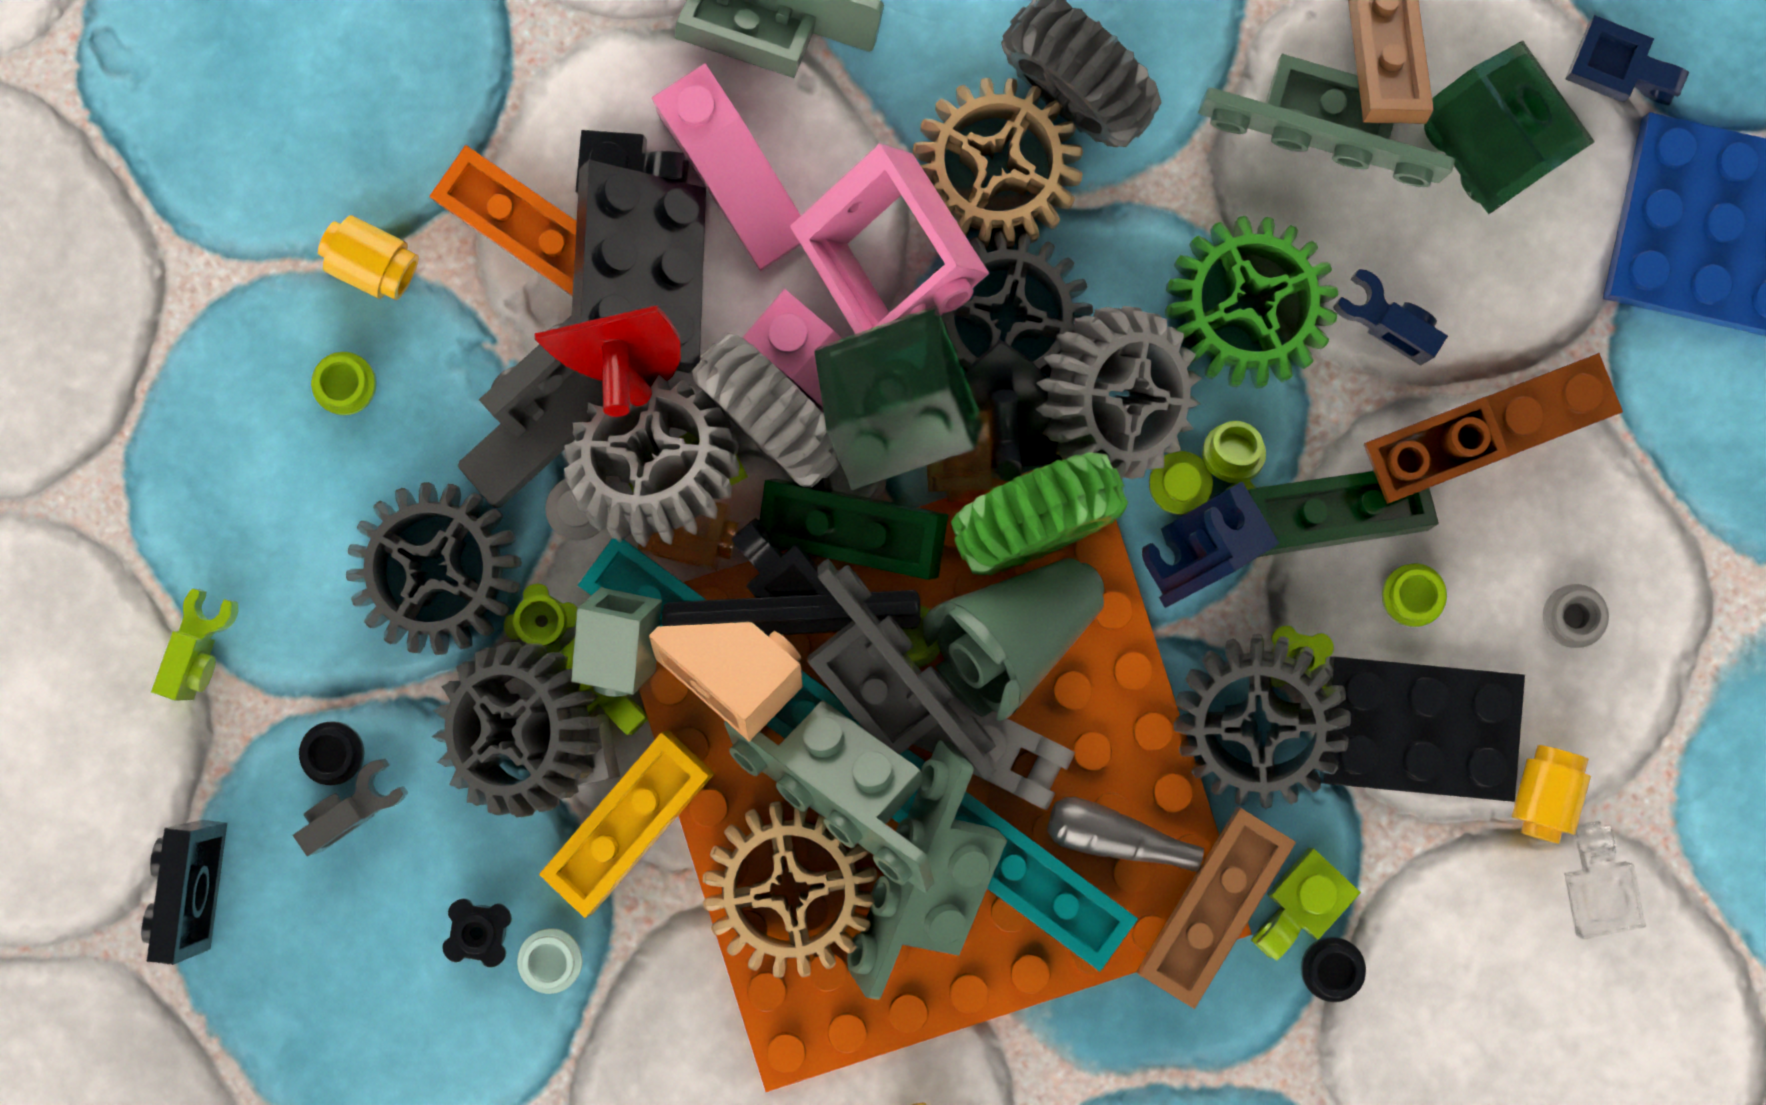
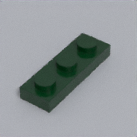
M1374 471L1248 490L1279 541L1278 545L1259 557L1424 532L1439 524L1430 488L1387 504Z
M776 478L765 480L759 521L768 530L780 548L789 549L798 542L808 554L931 580L939 578L948 514L816 486L812 488L803 487L796 482Z

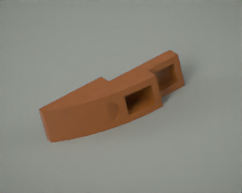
M1597 353L1376 438L1363 445L1388 504L1623 413V410L1600 353Z

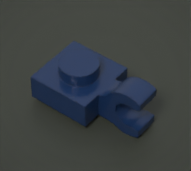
M1594 15L1587 25L1565 80L1623 103L1631 96L1635 87L1650 100L1670 105L1674 96H1680L1689 71L1677 65L1647 56L1654 38Z
M1357 270L1350 280L1366 291L1367 300L1365 304L1354 305L1348 299L1341 297L1334 304V310L1344 319L1357 321L1369 328V334L1420 366L1435 358L1448 335L1435 328L1437 324L1436 318L1423 308L1409 302H1405L1403 306L1395 302L1388 304L1384 298V288L1380 279L1370 271Z

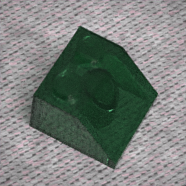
M1523 40L1472 67L1432 98L1434 111L1427 123L1424 124V131L1428 140L1436 149L1444 152L1447 156L1455 158L1454 167L1460 174V181L1464 191L1473 201L1481 204L1488 215L1595 143Z
M937 306L817 347L814 351L827 433L852 490L974 450L984 422Z

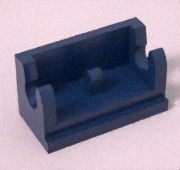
M1240 482L1161 528L1166 545L1174 553L1175 560L1173 565L1167 564L1161 558L1160 550L1153 543H1149L1142 548V557L1146 568L1163 594L1159 599L1166 608L1237 571L1278 545L1279 541L1244 483Z

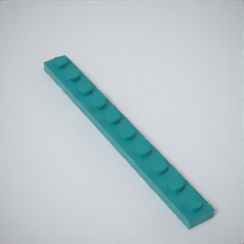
M612 538L577 585L591 596L600 588H606L662 600L660 626H662L663 605L667 602L706 600L625 539L620 543L617 539ZM802 670L803 687L766 724L785 739L824 700L862 727L834 693ZM908 748L900 754L920 770L926 762ZM917 791L893 815L892 818L898 823L907 818ZM965 791L954 819L997 828L1007 839L987 889L1100 972L1138 918Z

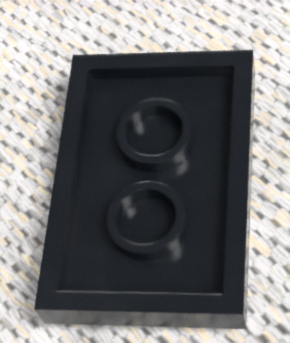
M588 160L579 169L571 325L658 305L671 320L680 335L681 360L676 371L690 373L700 362L706 209L705 187L593 160Z
M1336 656L1330 657L1329 665L1333 668V675L1328 681L1327 687L1333 685L1344 687L1346 698L1339 705L1334 706V708L1350 711L1351 723L1345 728L1337 729V731L1342 732L1348 737V747L1346 751L1330 752L1338 760V769L1335 774H1327L1320 771L1321 783L1515 802L1525 674Z

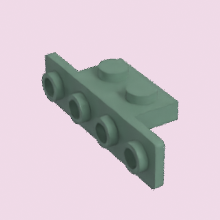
M686 0L676 21L675 39L795 78L813 33L865 51H872L877 41L884 4L880 0Z
M1281 54L1277 61L1266 103L1210 87L1203 96L1198 110V114L1210 117V124L1219 130L1234 134H1245L1248 129L1272 135L1271 142L1287 150L1305 152L1308 151L1309 147L1327 151L1333 153L1332 160L1353 169H1368L1370 164L1394 171L1393 178L1397 181L1411 186L1429 187L1431 182L1440 183L1452 172L1455 158L1391 140L1390 136L1394 123H1363L1357 75L1286 54Z
M824 700L809 713L780 745H777L760 731L749 742L726 721L724 722L733 744L729 752L744 770L753 776H758L761 772L765 773L777 782L776 787L780 794L796 809L804 812L810 807L821 816H824L826 818L824 820L826 827L840 842L850 848H853L857 843L874 855L873 860L875 864L895 883L903 885L908 880L925 893L935 883L927 855L886 825L893 815L924 783L919 768Z
M939 740L931 759L923 764L921 773L924 783L918 788L907 818H904L899 823L896 830L899 835L927 855L935 883L925 893L908 880L903 885H899L885 874L879 877L871 893L874 904L871 905L867 915L871 926L867 932L861 931L854 936L853 941L856 944V949L852 953H848V971L867 998L878 1000L881 998L902 945L960 955L1007 842V839L997 828L954 819L973 774V766L951 742Z

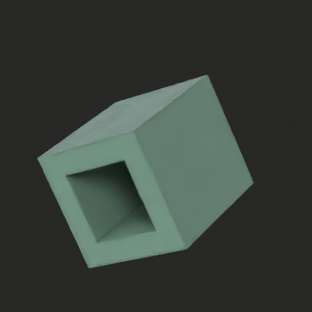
M600 588L577 608L571 681L591 685L597 693L606 696L634 695L656 672L657 660L653 653L649 635L657 627H660L662 600Z

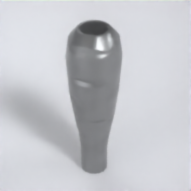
M1065 797L1055 802L1048 822L1047 832L1055 843L1059 846L1087 854L1104 857L1110 856L1112 858L1169 864L1194 872L1199 870L1203 860V847L1174 839L1136 819L1086 799Z

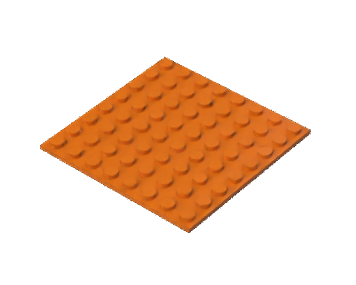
M1033 470L1028 471V472H1025V473H1022L1021 476H1023V475H1025V474H1027V473H1030V472H1032ZM1000 480L917 507L948 514L939 578L925 580L828 559L838 571L846 565L851 567L870 592L917 591L920 605L930 610L942 602L1065 558H1072L1080 563H1087L1098 572L1104 584L1103 610L1017 711L1007 717V719L1076 752L1068 769L1066 770L1061 767L1050 789L1055 792V795L1048 810L1038 807L975 774H972L966 792L1138 918L1137 922L1099 972L987 889L960 955L902 945L879 1000L865 997L848 971V953L843 951L836 942L829 945L836 960L834 967L826 969L822 965L818 954L815 953L809 955L811 961L810 976L801 977L797 969V958H787L785 974L782 978L773 975L775 956L765 954L761 966L758 970L754 971L748 967L749 959L755 950L754 947L746 943L735 956H731L727 952L728 945L738 935L732 927L725 933L716 936L765 1092L1136 973L1197 872L1169 864L1092 855L1059 846L1047 832L1050 814L1055 802L1065 797H1077L1116 810L1120 814L1136 819L1174 839L1203 847L1202 863L1219 837V832L1201 778H1195L1192 774V768L1195 764L1194 756L1183 757L1179 752L1180 743L1187 738V735L1174 730L1175 718L1180 716L1116 519L1113 523L1102 527L1100 531L1084 537L1083 540L1072 543L1062 550L1050 553L1041 559L1038 558L1028 562L1023 566H1017L1005 572L1000 571L993 575L972 574L966 560H962L955 544V534L951 521L957 512L961 511L963 506L974 502L975 498L989 493L995 487L1010 482ZM808 554L818 566L827 559L826 557ZM748 561L683 583L706 600L755 598L746 585L759 574V571ZM836 633L782 635L799 652L801 660L798 663H800L801 670L831 691L810 666L807 656ZM941 651L932 662L919 667V669L923 672L929 666H932L938 672L936 665L945 660ZM656 661V672L639 688L654 740L661 732L669 730L715 773L678 815L704 898H707L711 895L722 894V887L703 883L704 873L711 870L725 872L726 868L725 865L716 862L710 857L712 848L720 846L731 852H734L736 846L724 834L728 826L734 825L748 836L752 833L745 818V814L748 811L755 809L760 814L764 825L772 823L770 816V804L772 802H781L784 808V820H794L795 807L780 794L776 787L777 782L763 772L758 776L751 775L734 760L729 752L733 744L725 727V720L662 664ZM767 725L760 730L762 734L777 745H780L785 740ZM914 744L908 748L924 761L931 759L933 754ZM1021 747L1010 770L1027 778L1038 755ZM808 807L805 821L816 824L819 814ZM891 818L886 825L896 832L899 823ZM791 836L798 861L805 868L812 871L827 870V872L840 869L837 861L823 846L808 838ZM772 838L757 845L747 854L740 867L737 888L752 886L753 883L768 879L773 874L774 850ZM844 845L847 850L851 849L850 847ZM870 852L864 858L854 862L856 869L875 867L877 879L884 875L873 860L874 855ZM783 856L785 869L779 875L782 878L781 884L773 883L770 892L760 893V895L772 892L775 895H785L788 899V904L792 905L794 918L798 921L796 908L798 903H801L799 899L800 893L809 894L811 885L822 883L807 885V882H796L793 872H789L787 858ZM877 879L867 883H859L858 890L872 892ZM845 889L831 891L829 895L817 897L808 904L807 927L809 937L822 932L834 921L842 908L845 899ZM856 905L855 912L867 917L870 907ZM753 906L742 908L750 922L760 931L777 939L789 940L784 920L776 910L769 907L753 908ZM725 908L714 911L708 910L712 924L727 915ZM1248 922L1238 939L1252 935ZM849 925L845 929L852 938L861 932Z

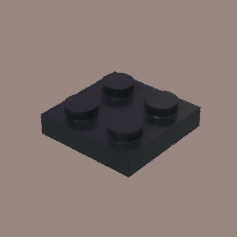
M199 820L164 828L163 838L159 837L156 840L150 860L152 877H158L155 901L147 906L141 927L143 943H149L146 962L174 965L211 949L227 830L226 822Z

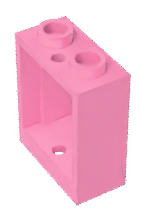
M881 143L790 225L865 348L900 353L913 348L925 338L927 334L926 328L943 313L951 312L964 305L973 295L974 291L972 288L989 274L912 153ZM902 195L945 265L895 309L889 312L849 248L848 243Z

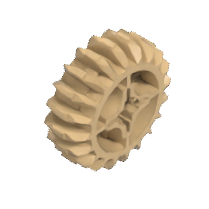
M990 78L981 79L980 97L975 99L966 85L957 87L956 98L960 108L957 109L949 101L940 99L935 105V111L944 124L933 119H924L921 123L920 131L933 142L922 141L915 143L913 146V155L921 161L928 162V164L920 166L931 183L934 184L933 186L952 216L959 220L958 225L967 237L970 227L980 230L978 238L983 242L985 249L989 246L991 232L1002 231L1007 240V249L1009 250L1013 249L1015 244L1014 229L1020 228L1022 233H1027L1031 237V243L1037 241L1039 231L1035 222L1036 218L1046 227L1054 229L1059 224L1060 218L1050 204L1062 209H1070L1075 197L1062 186L1072 187L1079 185L1083 175L1078 169L1066 165L1081 159L1083 155L1082 147L1076 144H1061L1074 135L1076 130L1074 123L1068 121L1055 126L1052 123L1061 111L1062 106L1060 103L1053 101L1043 110H1040L1036 105L1041 95V89L1038 86H1032L1028 90L1025 99L1016 97L1018 86L1017 80L1013 78L1007 79L1003 94H994L993 82ZM991 118L1008 120L1003 129L994 136L983 137L972 132L965 136L959 133L967 126L980 120ZM1027 129L1037 137L1045 150L1049 167L1048 179L1035 173L1036 166L1028 162L1020 152V144ZM1011 141L1006 166L1010 173L1006 174L1002 168L1001 175H993L987 187L983 188L987 176L986 169L988 163L984 156L989 154L993 160L994 153H1002L1007 142ZM947 149L959 155V162L971 169L975 176L972 192L967 201L955 190L948 178L944 160ZM1002 191H1013L1023 196L1028 191L1036 196L1029 203L1008 211L984 209L988 206L991 199Z
M775 801L770 804L772 823L764 825L760 814L755 809L745 814L746 822L752 831L748 836L734 825L728 826L724 834L736 846L734 852L720 846L712 848L710 857L716 862L725 865V872L716 870L706 871L703 875V883L722 887V894L711 895L705 898L703 906L705 910L710 911L725 908L727 915L713 923L711 930L714 935H720L732 927L735 929L738 935L732 939L726 949L731 956L738 954L746 943L755 948L748 962L750 969L758 970L763 962L764 955H772L776 957L773 965L774 977L782 978L786 971L787 958H797V969L800 976L807 977L811 974L809 955L817 953L822 965L826 969H830L835 966L836 960L829 945L836 942L847 953H852L856 949L853 938L845 931L848 925L858 931L867 932L871 926L870 920L866 916L855 912L856 905L871 907L874 904V899L871 895L872 892L859 891L858 884L877 879V870L875 867L855 868L854 862L864 858L869 851L860 844L847 850L842 842L825 829L824 820L826 818L819 814L816 824L805 821L808 808L804 812L795 808L794 820H784V808L780 801ZM791 836L808 838L823 846L837 861L840 869L827 872V870L812 871L805 868L798 861ZM772 838L774 850L773 874L768 879L753 883L752 886L737 888L740 867L747 854L757 845ZM783 856L787 858L789 872H793L796 882H807V885L822 883L811 885L809 894L800 893L799 899L801 903H798L796 908L798 921L795 920L792 905L788 904V899L785 895H775L774 892L760 895V893L770 892L773 883L781 884L782 878L779 875L785 869ZM845 889V899L837 917L822 932L809 937L807 927L808 904L817 897L829 895L831 891ZM753 906V908L769 907L776 910L784 920L789 940L777 939L760 931L750 922L742 908Z

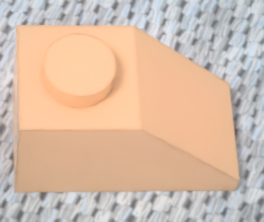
M752 622L660 626L649 635L655 659L749 742L803 687L801 666L798 663L801 660V656L796 648L781 634L773 631L767 636Z

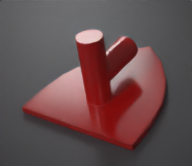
M658 305L535 333V340L551 356L566 367L590 378L603 381V412L612 417L627 415L630 412V403L633 406L645 405L652 396L651 386L657 376L660 375L666 381H669L674 376L681 360L680 335L671 320Z

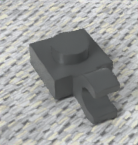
M386 759L372 761L360 770L356 779V791L353 796L341 801L337 793L332 794L303 814L309 824L293 834V837L306 856L323 852L371 819L378 811L393 807L404 800L408 794L404 786L391 791L387 796L381 795L375 790V776L390 765Z

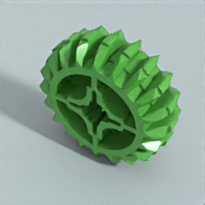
M1247 216L1238 217L1234 225V238L1222 222L1214 224L1210 229L1214 246L1205 238L1196 236L1189 246L1197 260L1189 256L1180 255L1174 263L1177 271L1188 279H1170L1166 285V292L1173 296L1184 298L1182 302L1168 305L1165 309V316L1170 319L1185 318L1186 324L1178 327L1176 330L1184 333L1183 341L1192 337L1196 343L1190 349V351L1196 354L1190 364L1197 361L1204 353L1207 354L1212 360L1206 367L1205 376L1210 379L1218 375L1223 365L1229 366L1228 384L1231 387H1238L1242 384L1246 369H1250L1251 380L1255 388H1263L1268 384L1269 367L1280 382L1289 380L1293 376L1289 359L1295 365L1305 369L1314 362L1312 354L1306 345L1316 349H1323L1329 342L1327 335L1315 325L1331 326L1337 321L1338 315L1336 312L1320 306V303L1329 302L1338 296L1337 287L1331 285L1319 286L1318 280L1332 271L1331 264L1329 262H1321L1312 267L1307 259L1316 252L1318 245L1314 241H1310L1300 250L1296 249L1291 244L1297 237L1298 229L1292 225L1282 233L1280 238L1274 237L1275 224L1274 219L1270 217H1265L1261 221L1257 234H1253L1251 222ZM1241 255L1264 257L1276 263L1287 274L1274 278L1264 277L1256 272L1250 260L1243 261ZM1221 261L1227 273L1223 277L1227 289L1226 300L1219 303L1214 309L1204 313L1202 307L1203 283L1209 269ZM1271 292H1275L1257 310L1263 316H1258L1253 308L1245 310L1239 308L1231 313H1227L1246 293L1250 297H1255L1259 294L1263 297ZM1298 293L1300 305L1298 322L1290 339L1282 345L1276 333L1280 328L1276 316L1277 305L1288 296ZM1230 326L1239 327L1248 334L1253 344H1260L1262 351L1252 352L1233 347L1223 341L1213 330L1216 329L1218 331Z
M1088 452L1083 455L1076 454L1066 460H1057L1048 466L1036 468L1021 477H1015L1012 481L993 488L989 493L975 498L974 502L963 506L961 511L957 512L951 521L955 534V544L962 560H966L972 574L993 575L1000 571L1005 572L1011 568L1023 566L1028 562L1062 550L1072 543L1081 541L1084 537L1100 531L1102 527L1113 523L1116 518L1121 517L1128 504L1123 492L1125 486L1117 469H1113L1107 455Z

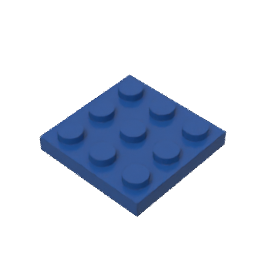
M1652 112L1642 117L1603 299L1766 336V138Z

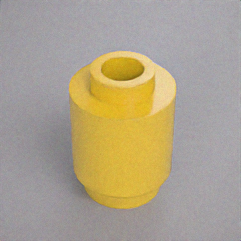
M349 215L342 223L333 221L324 232L318 246V255L324 257L323 271L378 299L386 295L394 300H398L408 288L419 261L417 254L407 250V242L353 215Z
M1537 745L1534 759L1527 758L1511 815L1514 819L1524 821L1521 834L1556 844L1560 843L1562 832L1576 835L1591 779L1590 775L1585 774L1589 761L1588 758L1568 751Z

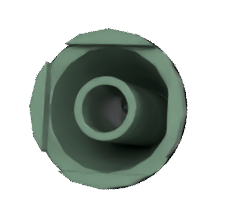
M1065 558L938 604L929 610L923 620L924 639L927 648L937 641L945 660L936 665V668L956 697L975 714L984 718L993 711L998 713L996 721H1003L1017 711L1103 610L1104 584L1100 575L1092 566L1087 563H1080L1072 558Z

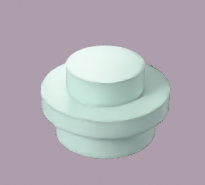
M555 928L542 929L529 936L522 944L517 959L518 970L523 981L533 990L545 994L558 993L570 987L578 978L583 962L582 952L577 941L567 932Z

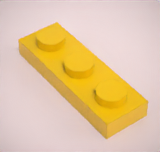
M669 730L661 732L539 875L584 918L592 915L715 773Z

